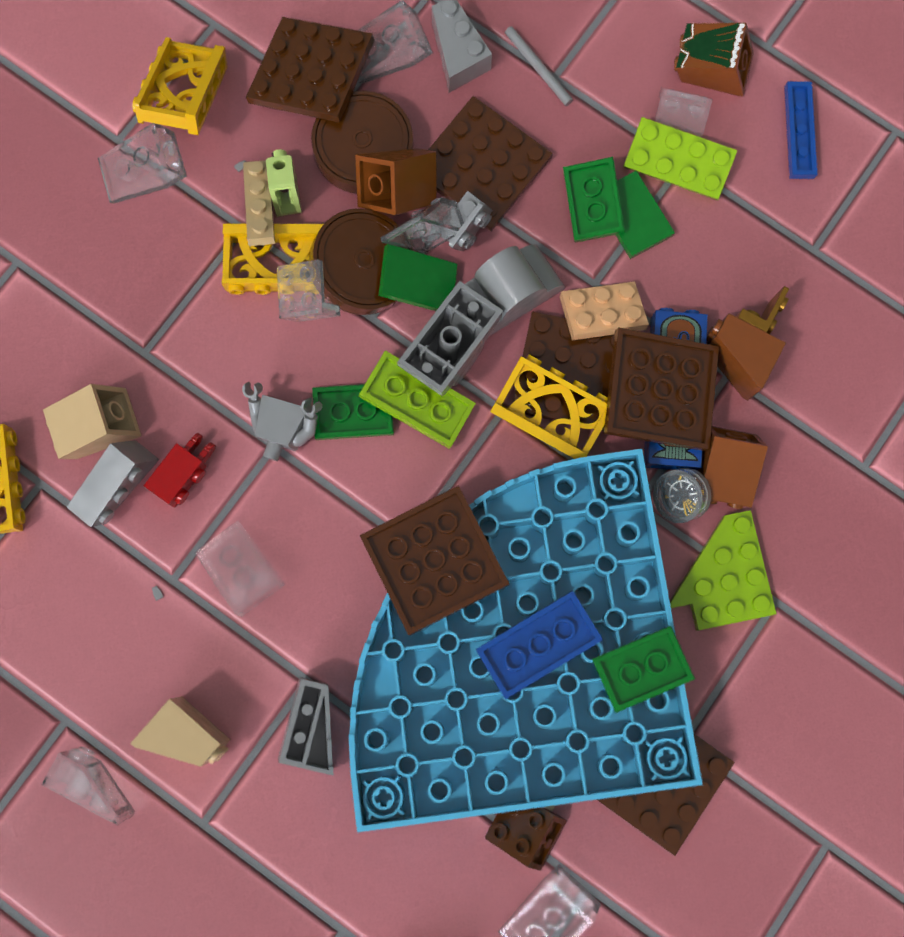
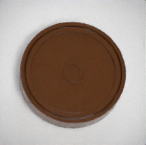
M354 91L340 122L316 118L312 129L311 142L316 164L323 176L337 188L357 194L355 155L413 149V131L409 118L395 101L376 92Z
M362 208L345 210L327 220L316 235L309 255L311 276L322 296L335 307L356 315L376 314L390 308L397 302L378 296L384 246L391 244L412 251L413 248L400 226L384 214Z

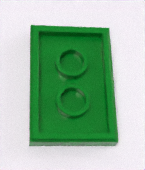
M613 157L563 167L575 243L625 233Z
M637 171L617 180L625 233L617 234L616 237L629 258L632 259L673 237L675 232Z
M387 244L384 246L378 296L437 311L455 287L458 264Z
M365 384L312 388L313 405L317 402L322 404V409L316 413L318 418L315 440L394 435L393 416L358 397Z
M671 626L592 659L615 713L695 679Z

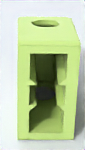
M275 150L272 152V157L266 159L269 192L276 216L302 213L292 156L287 155L285 150ZM288 189V192H281L280 190Z

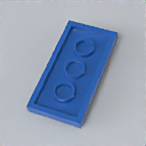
M572 591L480 646L476 651L506 700L603 641Z

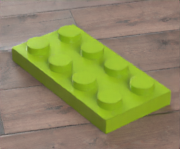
M642 117L623 167L719 200L738 150Z
M385 350L358 397L450 449L476 403L451 388L444 396H441L397 366L399 358Z

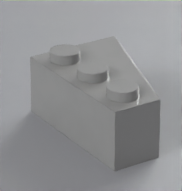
M442 0L433 5L432 26L442 60L448 92L450 93L491 70L492 53L457 0Z
M136 440L110 443L67 505V508L90 527L107 524L113 518L115 510L159 459Z
M299 677L278 762L334 776L328 685L323 682Z

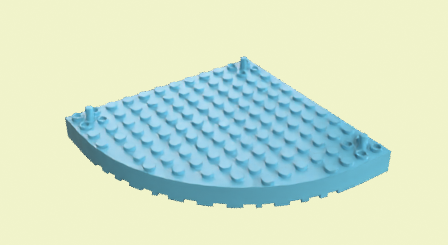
M642 449L593 455L553 463L551 466L536 469L528 474L513 478L505 482V484L487 491L469 505L509 582V586L411 636L407 634L388 593L386 594L381 604L382 606L372 622L371 630L359 659L350 710V774L357 833L703 785L685 684L615 713L592 661L593 658L669 626L672 627L675 634ZM573 591L603 641L505 700L476 649Z

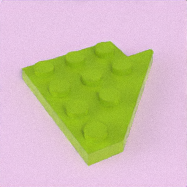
M751 510L725 515L721 518L670 600L671 608L685 605L691 606L696 631L776 615Z

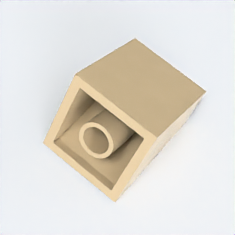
M90 384L43 409L58 459H79L107 449L110 443L131 441L141 437L126 388Z
M176 697L169 699L130 744L135 748L197 766H203L209 762L211 764L215 761L218 762L228 751L229 748L226 745L231 739L186 699Z

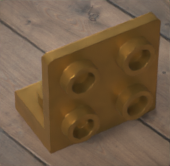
M784 286L769 301L762 316L753 310L742 309L736 317L770 334L777 324V320L774 318L778 312H782L789 298L785 297L789 288Z

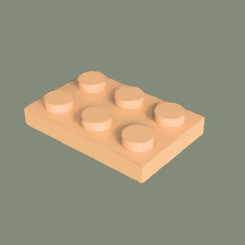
M635 282L561 291L560 300L572 340L614 335L617 328L635 331L647 330L649 323Z

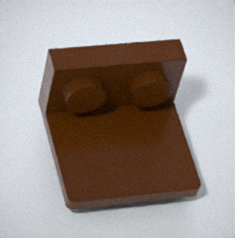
M542 807L497 813L485 839L526 867L541 871L567 820Z

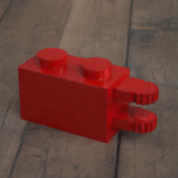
M195 433L184 448L176 443L143 486L174 508L178 504H183L189 496L188 490L194 483H199L206 473L204 469L207 467L205 463L213 454L216 445L212 442L208 443L198 457H195L192 453L202 441L203 436L201 434Z

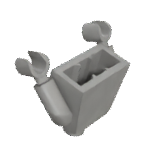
M247 382L243 385L242 392L244 396L249 398V411L255 437L267 443L263 457L278 462L282 448L296 451L299 446L304 445L315 435L318 418L316 413L322 409L321 402L314 403L312 407V398L304 400L300 406L266 395L259 397L258 394L263 390L262 384L259 382L254 384L253 391L251 383Z

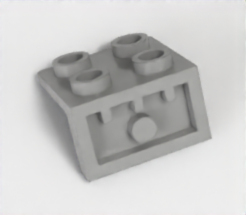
M467 191L437 233L450 242L449 246L462 252L464 249L468 250L476 241L477 237H475V234L480 228L484 229L492 218L490 214L493 210Z

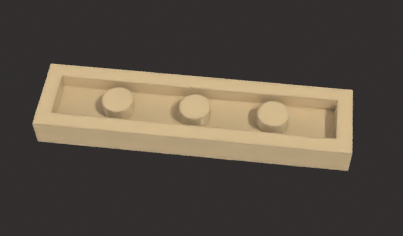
M266 160L243 162L248 245L275 244L273 208L268 187Z

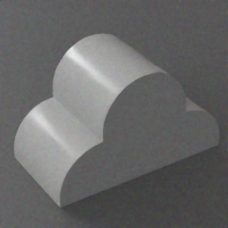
M536 244L528 245L522 249L512 246L500 251L487 260L476 271L474 278L465 284L503 310L502 316L490 336L565 289V285Z
M459 281L398 360L397 366L441 396H444L470 370L483 349L486 340L500 320L503 310Z

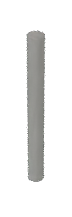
M512 26L508 27L505 31L507 37L565 106L571 104L573 101L572 97Z

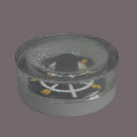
M679 468L668 471L659 477L654 486L653 500L656 509L665 519L674 523H685L701 517L707 511L711 502V489L708 481L700 472L691 468Z

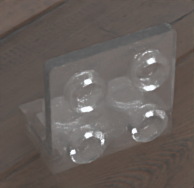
M661 87L659 93L660 102L655 122L702 138L713 99Z
M317 259L277 267L279 319L301 322L340 316V306L330 304L329 300L325 299L322 260Z

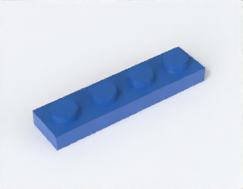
M787 81L784 91L789 179H815L818 174L812 82Z

